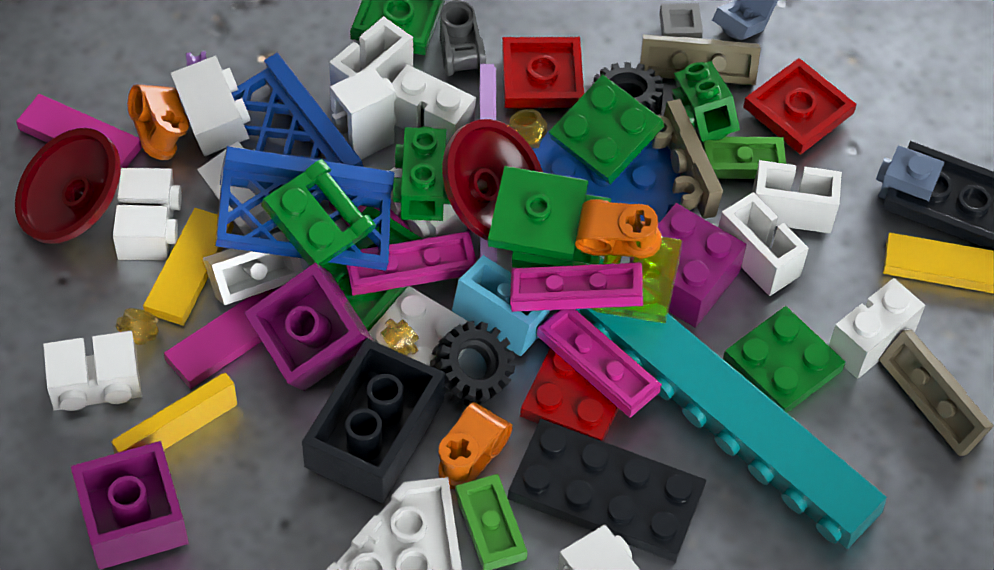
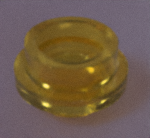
M531 109L521 110L513 114L508 125L516 130L529 145L537 143L548 131L545 119L541 117L538 111Z
M136 308L125 309L123 316L117 319L115 325L119 332L132 331L134 343L137 345H144L147 341L156 340L159 329L156 326L158 322L157 317L150 312Z
M391 318L385 322L387 327L380 332V335L388 346L406 356L408 354L414 356L419 351L414 344L420 339L416 332L403 319L398 323Z

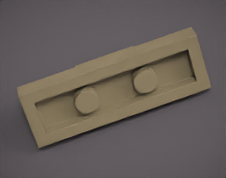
M643 34L640 64L645 65V72L651 68L655 71V76L660 75L661 78L675 79L674 72L684 70L690 64L712 61L725 83L756 85L761 48L760 44Z
M681 100L667 101L664 116L657 115L663 120L664 127L660 131L661 133H658L653 138L651 145L655 149H662L669 145L671 149L672 168L675 173H680V177L674 180L672 191L673 193H689L682 195L680 205L688 210L697 207L703 219L716 217L723 189Z
M912 329L902 331L878 359L959 457L967 455L994 427L991 421L988 420L967 395L964 388L941 361L932 354Z

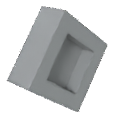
M699 3L661 4L659 16L662 36L702 38L703 28Z

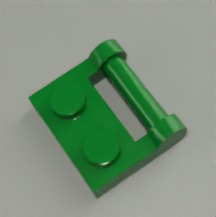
M323 159L316 161L305 172L264 197L261 203L262 208L309 266L315 262L323 266L366 237L376 227V223L369 215L363 216L329 174L331 168ZM317 185L350 228L342 232L308 189Z

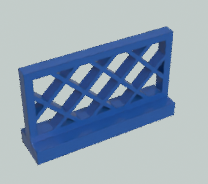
M278 52L264 60L267 67L265 70L237 86L239 90L232 92L234 101L242 98L248 111L266 112L262 127L244 125L248 135L259 136L255 151L264 152L268 137L287 139L283 154L281 155L314 160L323 159L327 162L364 167L362 160ZM267 84L272 90L269 103L250 101L252 93ZM274 113L292 116L289 130L270 128ZM295 140L312 142L313 148L310 157L291 155Z
M227 146L220 174L221 188L215 246L303 259L290 241H277L270 234L269 231L277 226L272 219L261 224L249 210L262 203L264 197L305 172L308 167L318 160ZM325 161L331 168L329 174L356 207L361 205L380 208V216L373 220L376 223V227L367 235L378 246V255L362 253L353 245L330 260L329 263L386 270L389 264L391 192L393 190L395 172ZM317 185L308 189L316 200L329 201ZM230 187L250 189L255 196L242 204L230 192ZM229 206L233 209L230 212H228ZM337 210L329 215L334 222L342 218ZM238 217H241L253 230L245 236L226 233L227 224Z

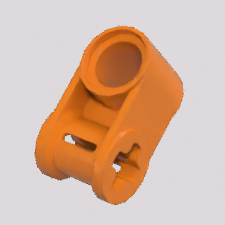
M133 85L128 95V112L135 124L142 148L155 159L169 160L173 158L177 151V140L180 136L186 134L190 126L189 119L181 105L177 89L169 86Z
M599 199L588 200L583 203L575 246L580 251L594 256L615 255L641 259L655 255L660 249L662 236L658 229V217L650 206L644 204L613 203ZM640 215L644 216L645 221H641ZM636 241H640L641 248L637 246Z
M476 402L469 404L457 423L439 444V458L441 460L438 465L439 478L448 477L451 489H455L456 485L476 480L489 462L505 447L512 433V423Z

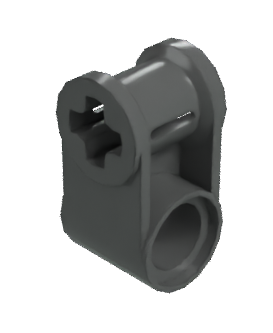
M462 0L447 2L443 5L440 14V42L445 75L452 76L454 71L477 69L480 72V64H486L483 39L479 34L475 11L468 2Z

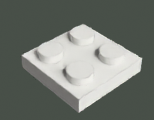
M408 286L372 327L369 333L375 342L430 366V361L436 357L432 355V351L439 344L438 341L459 324L463 326L468 321ZM467 349L461 350L458 359L463 355V353Z

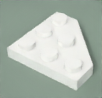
M448 477L403 482L392 495V500L378 516L374 515L351 541L352 546L337 563L333 562L327 570H462Z

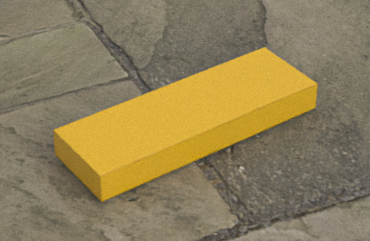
M194 208L143 304L145 314L182 326L185 325L209 277L203 258L223 250V247L215 246L218 214ZM233 221L227 224L226 233L231 234L234 228Z
M889 232L886 239L883 274L994 293V251Z
M226 372L220 374L111 441L114 454L159 441L162 443L163 450L167 449L237 406L234 382Z

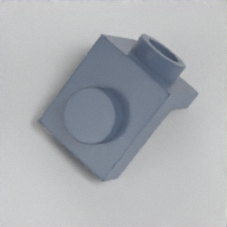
M734 0L717 7L712 21L723 27L724 33L728 36L744 40L764 31L778 0Z
M898 145L892 160L884 157L876 177L877 181L882 182L878 197L885 199L890 187L929 201L944 161Z

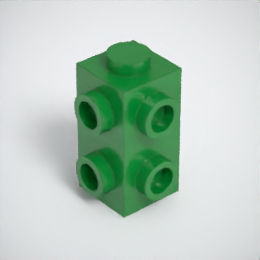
M712 61L693 63L684 70L674 72L677 88L671 89L673 100H681L701 142L720 140L728 134L740 130L733 95Z
M427 126L419 128L405 127L404 144H396L395 169H402V178L394 177L393 203H401V220L443 221L444 204L451 205L445 191L442 175L443 156L446 148V129Z

